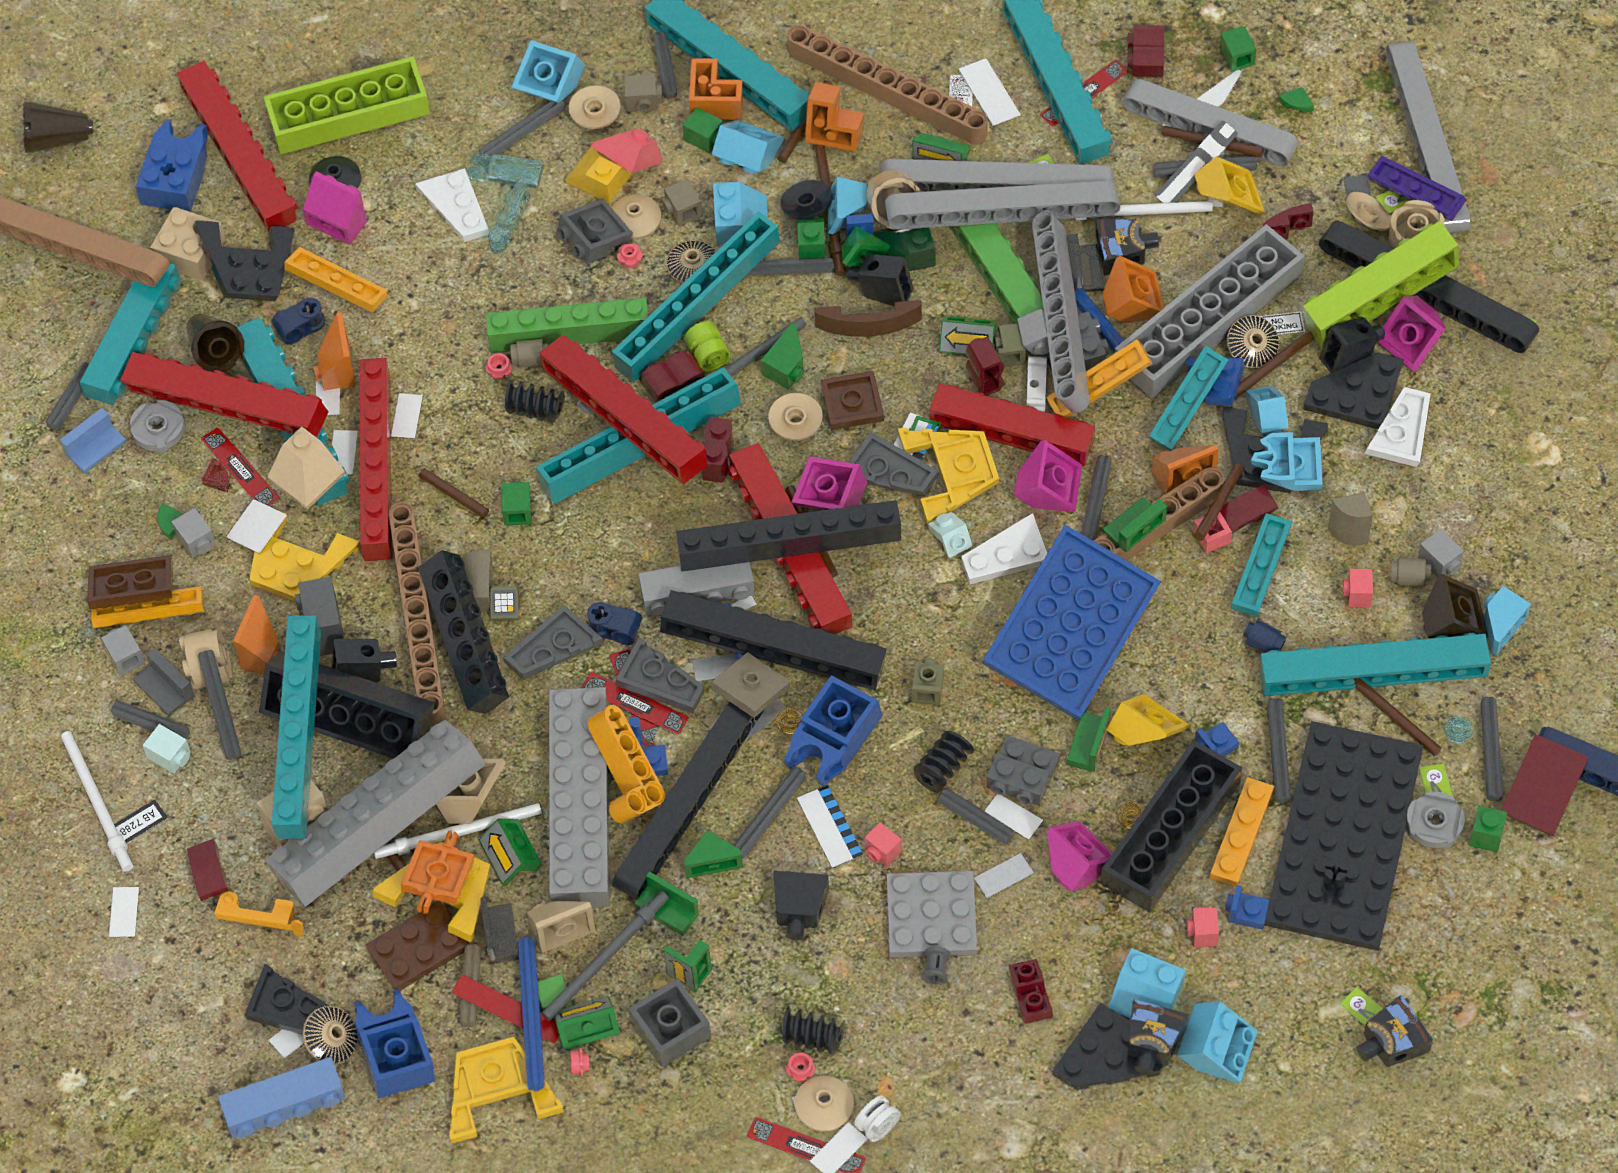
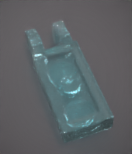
M476 153L472 156L471 160L472 164L476 167H470L467 175L472 180L482 182L487 180L538 188L544 164L543 161Z
M517 181L513 190H509L505 209L499 212L496 225L490 229L488 238L491 243V251L495 254H502L506 250L529 200L526 183Z

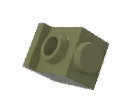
M1005 323L998 327L999 336L994 337L996 352L1004 367L1025 365V347L1023 346L1019 324Z
M924 659L922 663L916 662L912 684V703L940 705L944 665H939V662L934 659Z

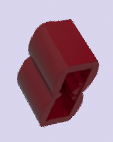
M1133 25V33H1128L1127 48H1132V53L1127 55V68L1132 69V77H1163L1164 25Z
M988 337L976 338L969 343L966 349L968 357L966 370L978 392L988 396L1002 389L1004 380L1001 375L1004 365Z
M689 350L678 351L671 354L665 362L652 363L647 366L642 372V384L657 403L704 378L705 373Z
M711 417L705 427V442L703 444L707 450L706 459L708 467L702 470L701 474L704 481L722 483L728 475L729 454H732L734 446L732 423L729 419Z

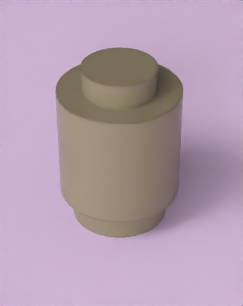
M542 339L517 341V344H510L512 366L519 365V368L542 366L539 352L546 348L548 343L543 344Z
M1399 558V560H1392V583H1398V586H1425V581H1431V564H1426V559Z

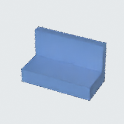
M103 408L60 439L64 454L84 474L127 442L126 438L112 426L109 414Z

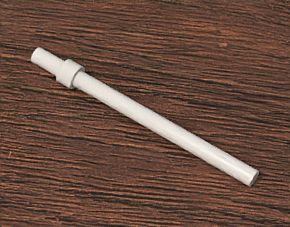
M1212 201L1120 205L1119 212L1111 216L1212 212L1213 204ZM1075 218V220H1086V218Z
M66 731L61 735V738L109 840L107 845L112 855H116L124 872L130 871L133 868V864L126 851L128 846L123 836H119L71 731Z
M539 803L474 820L471 824H460L408 839L406 836L394 839V843L386 844L374 852L375 859L397 853L398 856L408 854L411 849L417 847L419 840L432 844L444 841L447 832L450 830L452 835L455 831L459 836L488 829L497 819L521 820L542 814Z

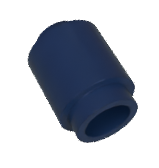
M1259 619L1255 623L1250 621L1243 634V637L1247 638L1245 644L1262 653H1267L1271 650L1281 651L1287 639V636L1283 635L1281 630Z

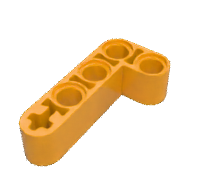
M609 705L592 715L588 719V729L623 794L610 802L609 812L613 820L623 824L662 804L665 799V793L622 710L615 705Z

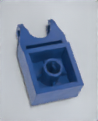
M166 119L153 134L135 186L140 205L171 210L173 207L191 212L205 172L204 166L207 160L206 144L208 138L207 126L200 124L190 136L177 138L173 136L174 127L172 126V120Z
M831 675L801 717V723L793 733L790 747L784 758L786 766L792 769L806 758L815 756L821 758L822 761L816 778L819 781L818 784L825 786L831 779L846 769L883 716L879 701Z
M399 989L393 991L394 1006L385 1015H374L362 1005L361 1001L354 1002L357 1038L378 1099L435 1082L433 1062L417 1016H415L413 1007L402 996Z

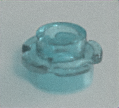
M1451 717L1447 721L1448 725L1445 726L1447 737L1454 743H1463L1473 734L1471 722L1465 717Z

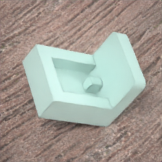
M954 513L942 514L936 520L928 523L930 533L943 543L948 557L951 558L972 547L966 524Z

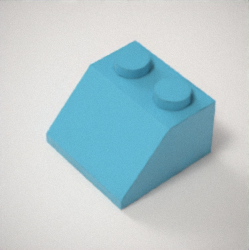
M531 40L512 88L560 103L576 89L585 64L576 54Z
M735 120L720 125L712 155L719 157V161L724 164L734 165L736 163L743 166L742 170L757 174L768 169L784 141V136L740 120Z
M741 182L713 183L717 245L725 244L758 211L768 218L767 195Z
M1131 948L1119 974L1108 1008L1130 1021L1134 999L1173 1010L1184 986L1186 970Z

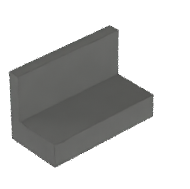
M154 648L146 654L150 666L134 677L133 681L169 717L195 695L191 683Z

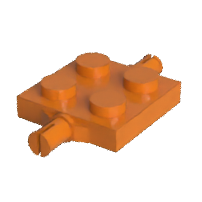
M451 830L447 832L444 843L432 844L419 840L401 883V891L421 897L417 905V910L422 913V910L424 914L428 913L433 900L457 905L474 863V854L460 851L454 847L459 837L455 831L453 835Z

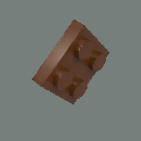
M874 371L821 380V389L831 430L884 421V413Z

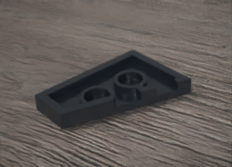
M264 964L245 1012L246 1020L303 1034V1027L307 1017L313 1011L329 1005L311 993H306L297 987L293 981L274 972L273 968Z

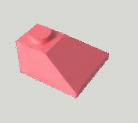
M636 128L595 141L592 144L594 149L630 173L661 164L662 162L657 142L641 129Z

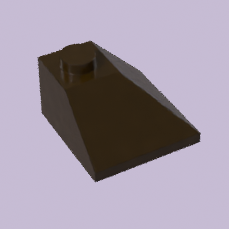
M1444 574L1438 576L1422 611L1424 631L1427 637L1432 639L1441 635L1455 637L1467 633H1475L1477 635L1486 634V638H1488L1478 590Z

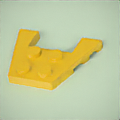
M908 428L898 429V436L905 452L910 454L930 448L933 449L946 489V493L920 499L927 525L936 520L938 516L954 511L999 483V476L984 431L949 430V432H933L932 429H922V431H908Z
M286 516L260 553L254 552L249 579L250 584L296 602L295 594L300 593L299 582L325 578L334 569H339L351 553L355 554L360 549V542L337 533L326 554H318L277 538L288 520Z
M474 857L473 866L457 905L450 904L459 908V911L448 925L449 933L469 942H472L474 938L475 927L478 922L479 911L490 874V864ZM409 864L373 889V898L396 907L406 894V892L401 891V883Z
M514 1037L456 1053L454 1096L451 1111L452 1120L449 1134L452 1144L478 1137L471 1108L530 1092L538 1119L564 1112L562 1103L555 1097L546 1081L545 1087L539 1090V1092H534V1090L527 1088L525 1052Z

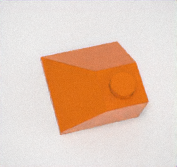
M1122 256L1117 257L1103 291L1106 313L1111 318L1124 323L1151 319L1165 308L1156 272Z
M342 312L336 313L317 354L319 365L314 366L316 381H322L324 391L356 386Z
M1217 445L1163 451L1153 458L1152 474L1163 493L1167 494L1206 468L1217 469L1219 449Z
M253 595L234 637L233 644L241 669L264 675L266 663L281 648L260 597Z

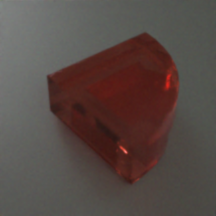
M213 458L202 478V484L228 493L230 487L228 472L220 461Z

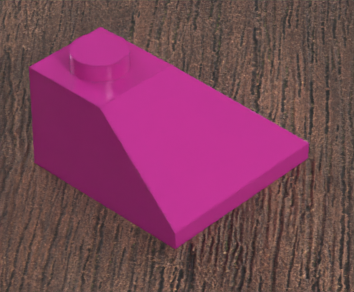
M1404 296L1383 326L1385 338L1378 341V343L1395 357L1404 359L1403 363L1412 371L1417 372L1446 327L1438 312L1420 297Z
M1042 440L1017 472L1014 496L1032 508L1074 512L1076 510L1082 464L1048 441Z
M809 456L792 504L819 510L858 506L867 485V480L860 464Z
M1080 821L1049 828L1047 832L1051 869L1059 878V883L1063 887L1071 891L1083 889L1101 876L1103 866L1113 853Z

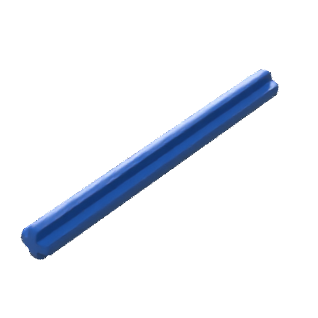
M524 936L518 941L527 1088L534 1090V1092H539V1090L545 1087L536 946L534 938Z

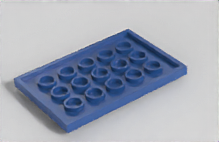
M1065 524L983 659L982 664L1079 721L1161 581Z

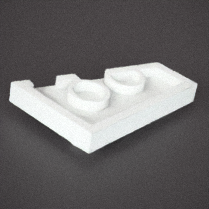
M465 169L415 183L416 190L421 195H424L432 208L445 218L446 223L463 242L489 235L487 224Z
M1404 387L1364 454L1417 467L1421 458L1430 393Z
M1033 513L961 556V562L969 585L1029 570L1041 565L1047 555V551Z

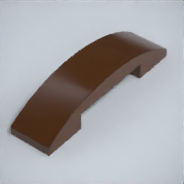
M921 300L894 302L895 311L845 315L841 313V306L814 308L815 327L829 333L851 337H871L890 334L908 328L922 320Z

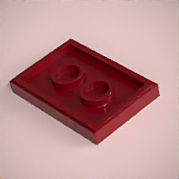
M1535 734L1501 811L1507 812V817L1554 837L1589 757Z

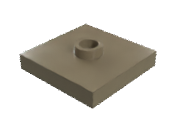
M747 652L711 682V689L755 718L790 688L791 681Z

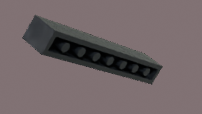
M897 500L676 531L681 571L901 541V520Z
M671 590L661 616V633L742 655L748 652L760 660L830 678L832 675L845 683L876 691L886 657L887 648L880 647L874 643H864L853 640L848 636H839L825 632L822 629L805 627L793 621H783L772 618L767 614L746 611L741 607L724 605L715 600L691 596L686 592Z

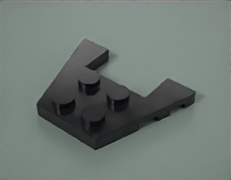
M199 220L194 222L193 230L202 241L201 247L204 254H208L213 265L211 269L224 298L276 301L279 297L284 277V262L289 256L295 232L294 228L271 226L268 231L270 250L222 247L219 222Z
M1223 407L1222 419L1225 424V434L1229 444L1232 467L1234 464H1240L1244 468L1236 485L1253 488L1265 485L1268 490L1291 493L1292 490L1261 479V473L1265 469L1252 465L1251 459L1254 453L1267 450L1260 441L1264 437L1244 434L1247 410ZM1304 419L1301 438L1320 437L1321 441L1327 433L1329 423Z

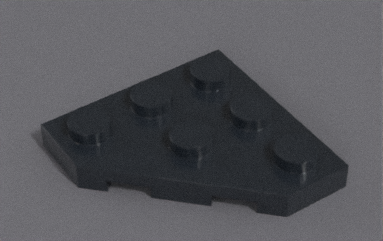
M1375 353L1311 382L1303 410L1379 429L1388 414L1404 359Z
M1100 1003L1053 1069L1052 1076L1075 1090L1088 1089L1089 1086L1106 1083V1085L1130 1081V1078L1146 1076L1135 1070L1137 1058L1127 1054L1131 1021ZM1155 1063L1152 1074L1147 1075V1078L1160 1075L1166 1065Z

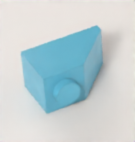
M836 177L830 188L832 201L828 207L829 234H835L846 227V216L861 215L863 210H867L866 183Z
M1267 386L1246 391L1255 426L1260 432L1269 435L1271 433H1281V429L1289 428L1285 397L1273 386Z
M1504 586L1496 594L1492 592L1484 603V607H1486L1484 621L1491 653L1497 656L1528 618L1531 603Z

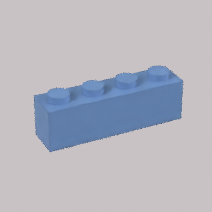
M332 1057L218 1096L232 1138L248 1137L256 1130L264 1127L272 1128L279 1126L284 1120L307 1116L315 1109L333 1107L341 1100L346 1099Z

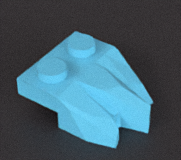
M1293 432L1271 433L1260 440L1267 451L1254 453L1251 463L1254 466L1265 469L1261 473V479L1293 491L1322 490L1320 437L1293 438Z

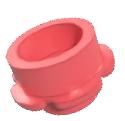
M624 244L618 249L619 253H617V260L625 268L638 266L643 257L640 247L636 244Z
M502 353L493 354L488 359L486 371L493 378L501 379L511 373V360Z
M580 1047L579 1051H570L571 1075L580 1074V1077H583V1072L589 1071L588 1053H583Z
M805 1053L792 1055L789 1058V1063L786 1065L787 1074L793 1076V1079L796 1081H805L807 1077H811L815 1072L813 1059ZM798 1066H803V1069L799 1070Z

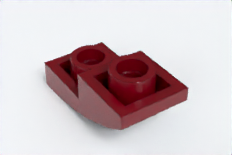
M1312 203L1284 210L1264 222L1263 226L1267 224L1286 240L1289 237V230H1302L1306 227H1312L1314 214Z
M1262 485L1223 505L1220 513L1233 534L1252 521L1257 523L1265 517L1266 513L1271 514L1279 509L1267 487Z
M211 839L187 848L189 863L200 900L203 901L227 892L226 875L220 863L218 846L215 840Z
M1037 959L1009 965L1011 980L1024 1023L1028 1024L1053 1018V1010L1045 990L1044 978Z

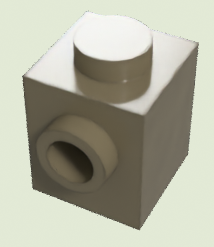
M656 75L624 76L627 112L658 110L657 100L662 99V85L656 84Z
M688 179L674 182L664 188L665 199L662 200L664 210L668 215L672 214L678 226L702 217L701 200Z

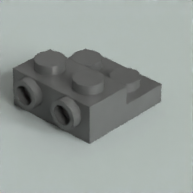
M604 199L561 214L557 227L559 239L562 242L567 241L572 246L573 255L577 259L582 258L586 264L608 256L610 248L630 241L633 232Z
M1089 311L1078 314L1086 371L1104 361L1106 355L1110 353L1106 339L1100 340L1098 333H1101L1099 321L1096 317L1091 318ZM1050 352L1044 355L1047 357V362L1052 372Z
M1007 735L987 775L986 788L999 795L1007 794L1015 797L1022 803H1033L1040 806L1060 760V753Z

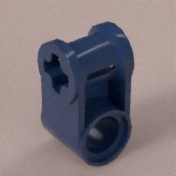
M306 298L276 313L271 323L284 344L292 345L302 338L321 330L325 325L326 319L321 312L320 302L315 298Z
M603 602L592 604L587 611L588 626L602 638L624 645L634 644L643 619L640 613L632 609L620 608Z

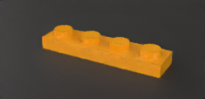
M301 247L284 262L285 270L373 313L387 298V289Z
M1136 339L1086 371L1090 398L1089 404L1153 364L1139 340ZM1055 392L1046 397L1055 413L1065 418L1075 414L1056 397Z
M202 587L173 590V598L161 601L91 609L93 628L204 612Z
M1247 777L1212 867L1210 879L1234 887L1239 884L1274 792L1273 785Z

